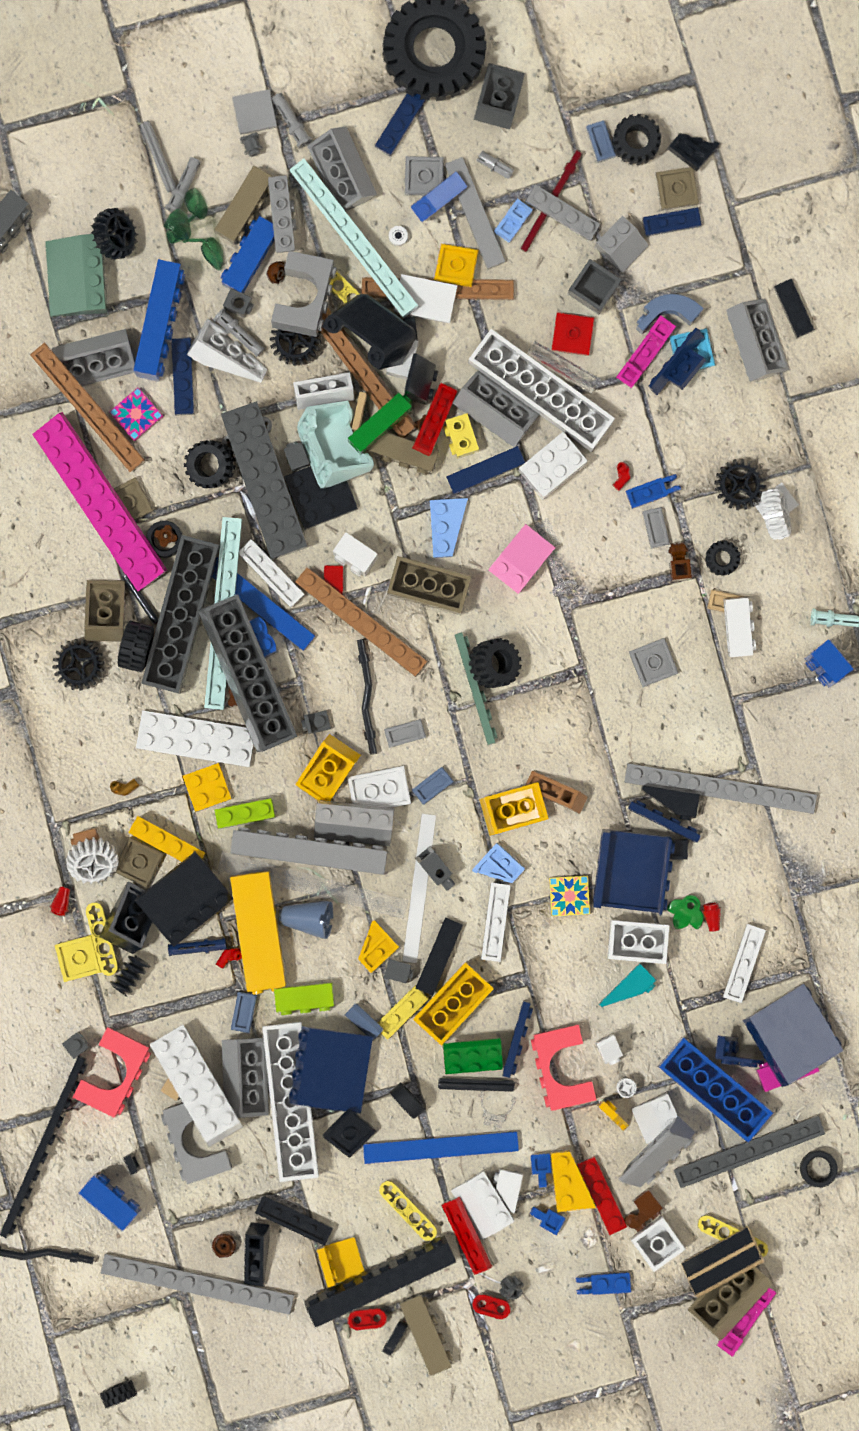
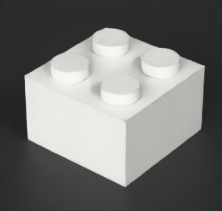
M348 533L343 535L333 550L334 560L342 566L345 564L350 566V571L359 577L361 574L366 576L378 559L376 552Z
M662 1216L630 1238L653 1272L685 1250Z

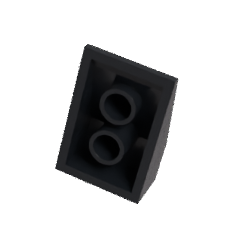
M413 353L404 395L411 401L427 404L428 400H432L434 389H431L432 381L436 382L438 371L435 370L436 365L424 357Z
M128 881L109 914L100 937L134 954L142 949L152 921L135 901L146 890Z

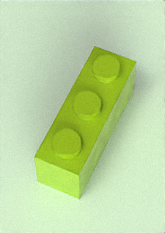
M271 798L214 810L218 829L276 818Z
M332 983L274 989L276 1012H281V1016L292 1015L294 1010H300V1014L311 1013L313 1008H319V1012L330 1011L331 1007L334 1006Z

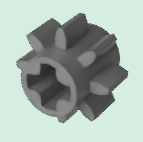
M515 1275L513 1277L507 1276L501 1281L500 1285L502 1288L499 1292L507 1300H515L522 1295L521 1287L524 1284Z

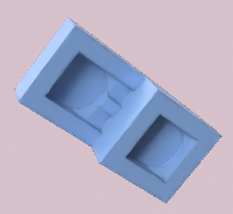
M517 199L496 227L494 233L510 243L533 209Z

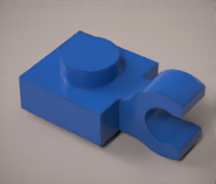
M550 1154L530 1155L532 1175L538 1174L539 1188L547 1187L546 1173H552Z
M535 1207L530 1211V1215L541 1220L540 1227L556 1236L566 1219L549 1208L546 1213Z

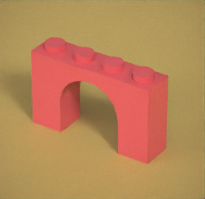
M576 1024L534 1034V1039L530 1041L533 1051L537 1050L538 1054L535 1062L537 1070L541 1069L543 1076L539 1077L541 1088H545L547 1096H544L546 1108L550 1107V1110L554 1111L596 1101L592 1081L567 1086L556 1082L550 1073V1061L557 1051L583 1044L579 1025Z
M107 1027L99 1045L118 1054L124 1060L127 1069L125 1080L115 1089H103L82 1079L73 1098L115 1118L117 1114H122L125 1105L122 1103L125 1097L129 1098L132 1094L134 1087L131 1085L134 1079L138 1081L143 1071L140 1067L143 1062L147 1063L151 1052H148L149 1046Z

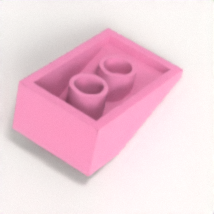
M525 524L489 568V571L519 594L556 547Z

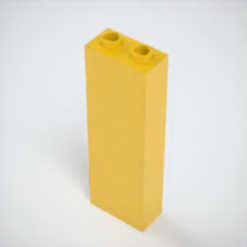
M270 870L233 875L230 877L247 992L252 991V994L264 993L265 989H271L274 992V989L283 988L287 983Z

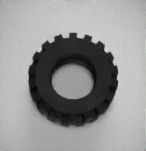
M631 114L628 118L624 117L621 123H618L612 143L617 157H621V161L624 163L628 161L629 165L636 163L639 166L643 162L644 164L648 163L657 154L661 143L660 128L658 125H655L653 119H648L649 116L641 117V114H637V116ZM632 131H640L646 135L648 144L641 149L632 148L626 142V135Z
M208 440L195 443L193 448H189L187 451L189 454L185 455L184 458L187 460L184 463V467H187L185 474L189 475V480L195 482L194 485L198 487H221L224 483H228L230 481L229 478L234 474L232 470H235L236 465H233L235 457L231 456L233 452L227 449V445L221 444L219 441ZM207 453L214 454L219 464L217 472L212 476L206 475L201 468L202 458Z
M131 620L127 623L118 652V667L142 672L145 669L154 637L153 626Z
M503 638L491 639L477 644V647H474L472 650L474 653H471L469 657L471 658L469 666L472 668L470 673L474 674L473 679L475 681L478 680V684L484 685L485 688L502 687L516 680L515 677H518L520 674L518 670L522 667L519 664V661L522 660L521 657H518V649L515 650V645L513 643L509 644V640H503ZM493 655L496 656L499 663L498 672L492 666Z

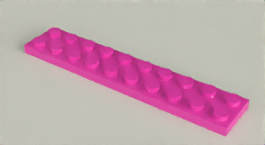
M58 413L35 431L32 435L137 592L143 590L168 571L64 413Z

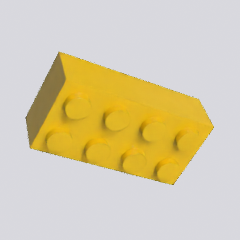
M465 962L413 1020L442 1046L494 988Z

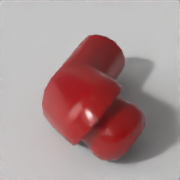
M238 948L224 950L215 965L224 969L228 961L241 960V950Z

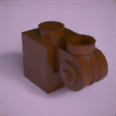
M684 542L670 543L668 554L672 557V561L669 563L671 582L689 581L692 578L690 559H685L688 549Z
M648 1189L632 1200L638 1207L637 1215L634 1213L627 1214L625 1223L629 1228L639 1232L646 1226L645 1222L650 1218L654 1220L661 1215L660 1210L663 1208Z

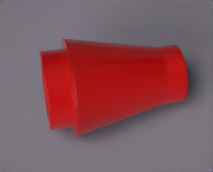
M59 887L50 905V913L58 916L66 915L69 908L70 889Z
M719 903L704 904L702 912L709 932L719 931L721 915Z

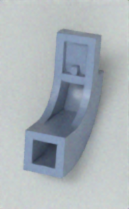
M662 295L644 306L643 311L648 315L643 314L636 323L639 325L636 330L643 334L657 317L664 314L676 315L690 326L704 308L691 298L683 295Z

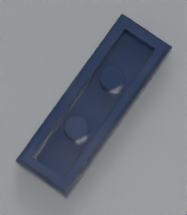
M698 207L642 217L645 237L702 226Z

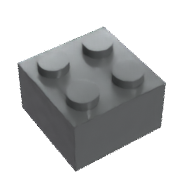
M589 259L568 290V295L600 315L619 287L621 279Z

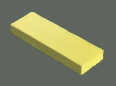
M416 985L377 1022L384 1029L381 1034L387 1040L428 1000L421 991L415 989Z

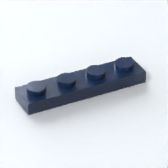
M406 94L374 145L375 148L390 157L392 156L426 101L420 99L421 95L415 94L413 97Z
M191 338L171 339L175 415H194L192 358L187 355L191 347Z
M638 800L635 803L630 802L628 810L698 843L701 835L697 834V829L690 826L686 829L680 826V821L672 817L668 820L662 817L664 813L656 809L650 811L645 808L646 804Z
M525 1001L521 1005L502 1076L510 1078L511 1074L515 1075L517 1064L514 1063L515 1058L520 1056L523 1045H520L521 1037L525 1038L528 1029L525 1026L526 1019L531 1018L533 1008L530 1007L531 1003Z

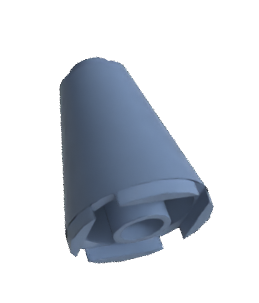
M319 901L284 906L283 909H280L278 918L284 926L321 939H328L332 930V925L329 924L330 919H333V904L330 901Z

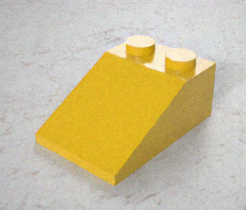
M329 734L295 785L317 800L331 801L361 755Z
M538 782L479 799L489 836L549 819Z

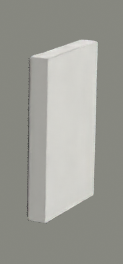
M401 274L400 283L418 305L408 315L450 324L457 285ZM394 307V312L399 313L398 310Z
M404 766L347 777L353 804L390 808L411 804Z

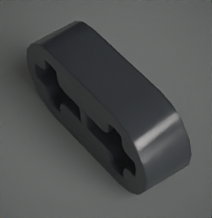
M399 1320L382 1349L383 1353L388 1356L392 1355L408 1327L407 1323Z

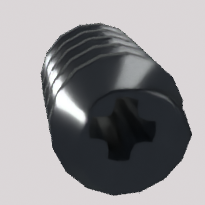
M137 955L135 957L128 956L130 963H123L126 969L119 968L122 975H114L117 982L110 981L112 987L126 997L128 996L125 992H133L130 986H137L134 980L140 981L142 979L139 973L146 974L143 967H151Z

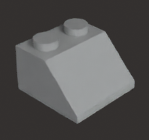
M622 215L596 242L595 248L623 273L649 245L639 231Z

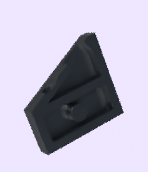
M679 133L667 150L698 172L716 151L720 143L717 141L711 143L703 141V138L690 137L687 134Z

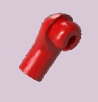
M625 462L617 464L619 478L612 485L617 491H620L631 478L630 468Z

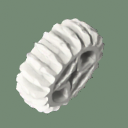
M771 488L762 492L761 504L764 522L770 537L774 540L789 537L791 534V519L783 492L779 488Z
M94 837L92 840L85 838L84 842L78 841L77 845H72V849L68 850L66 858L67 870L70 872V875L75 877L77 881L82 880L83 884L87 881L90 884L94 881L99 883L102 879L106 881L107 876L112 877L113 872H116L119 863L118 853L113 844H110L108 840L103 842L102 838L96 840Z

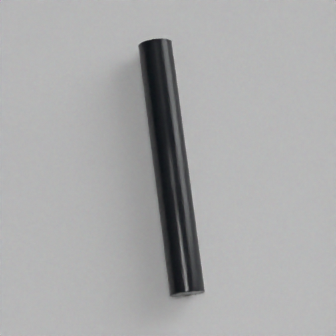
M126 574L122 576L153 625L158 623L159 618L141 591L137 592Z

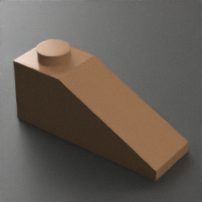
M531 772L525 786L538 782L542 797L578 814L581 813L588 798L586 795L539 773Z

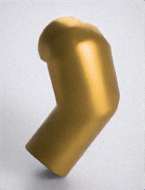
M132 779L127 784L119 783L118 781L110 783L111 791L122 796L128 795L139 787L135 779Z

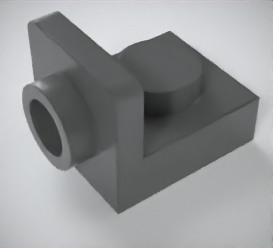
M326 710L309 715L306 714L304 715V720H301L303 730L308 731L309 735L331 729Z

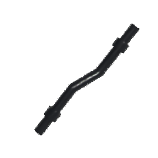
M364 639L357 640L359 650L358 660L362 666L365 682L361 709L366 731L364 736L368 742L370 755L377 754L375 744L376 734L372 728L369 712L373 685L368 663L370 658L366 652Z
M0 1246V1256L24 1261L52 1256L67 1259L73 1263L93 1264L94 1262L93 1256L82 1255L77 1251L67 1252L45 1248L22 1253L2 1249V1246Z

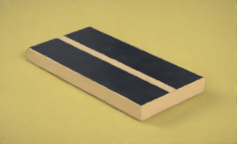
M746 1227L682 1262L681 1265L695 1297L699 1298L765 1261L750 1228Z

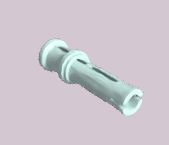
M812 608L810 624L813 626L815 624H822L827 627L833 625L859 627V616L837 614L832 610H828V612L817 611L815 608Z

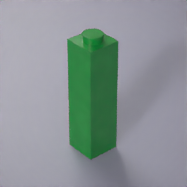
M400 393L395 395L348 437L349 444L361 456L362 453L369 449L412 410L411 400L406 395L402 396Z

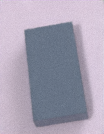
M605 121L587 125L586 129L597 163L615 158L616 154Z
M441 767L413 788L412 791L424 805L454 781L444 768Z
M238 991L230 1030L250 1033L257 995Z
M356 1003L345 1014L363 1033L373 1037V1040L384 1030Z

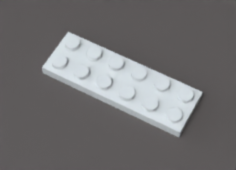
M142 710L136 749L250 768L254 744L245 727Z

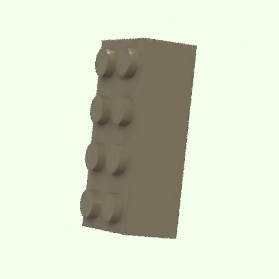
M397 556L387 595L461 615L471 576Z
M754 1267L700 1296L687 1310L721 1341L769 1289L773 1282L757 1267Z

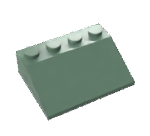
M93 234L45 241L50 317L107 313L104 254H100V248H95L97 244L95 241H92L94 239Z

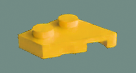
M375 920L371 923L358 958L370 973L399 948Z
M601 1100L597 1104L623 1131L629 1126L615 1112L617 1108L609 1100L606 1103Z

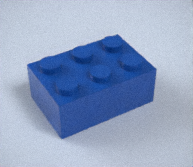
M829 639L804 658L807 661L805 662L807 668L811 672L815 671L819 676L817 677L818 681L824 687L827 685L828 688L853 670L852 666Z
M96 1173L78 1194L123 1232L141 1211L138 1208L140 1205L132 1198L128 1200L121 1188L118 1186L113 1187L106 1175Z

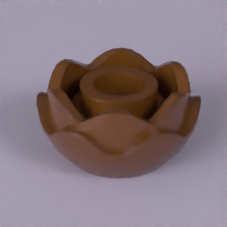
M276 261L268 267L267 278L272 284H279V281L285 278L284 262Z
M219 1234L212 1242V1250L220 1258L232 1256L236 1249V1242L229 1234Z

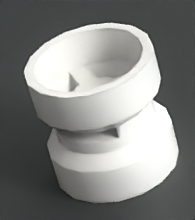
M622 1078L618 1081L616 1090L620 1096L629 1098L635 1094L636 1084L629 1078Z

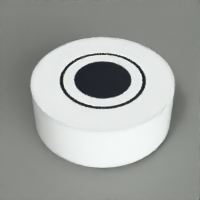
M401 226L393 227L389 232L390 242L395 246H402L406 243L408 239L406 229Z

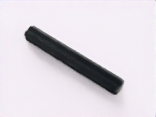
M439 1078L438 1088L446 1090L513 1092L515 1087L513 1080Z

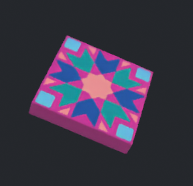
M138 387L109 411L134 441L163 417Z

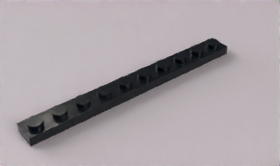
M78 1056L2 1227L0 1236L4 1238L9 1237V1234L13 1235L16 1230L17 1224L14 1223L17 1216L21 1217L25 1209L22 1206L25 1199H29L33 1191L30 1188L33 1181H37L41 1172L38 1168L41 1163H45L49 1153L46 1150L55 1141L56 1135H54L56 1127L60 1128L63 1123L64 1109L68 1110L72 1099H69L72 1091H76L80 1083L77 1081L79 1075H83L87 1068L86 1058Z

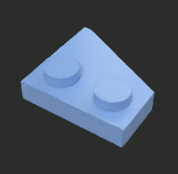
M496 843L472 871L513 883L525 870V867L502 846Z

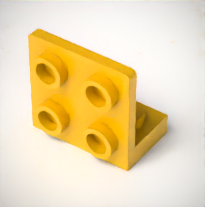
M354 1237L317 1248L327 1287L335 1286L336 1283L342 1282L347 1278H355L364 1271Z

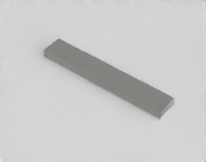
M463 157L446 163L445 167L449 176L457 171L468 186L457 196L487 270L505 263Z

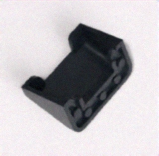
M359 294L327 316L322 325L325 330L334 334L340 332L343 326H345L369 344L371 348L368 352V360L378 370L403 364L416 338L415 330L368 294Z

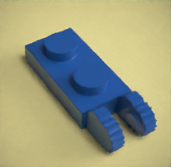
M676 474L663 479L658 478L626 490L631 508L640 507L681 490L680 485L673 486L667 490L664 483L677 479Z
M629 1272L576 1277V1282H591L592 1286L589 1289H578L577 1295L631 1293Z

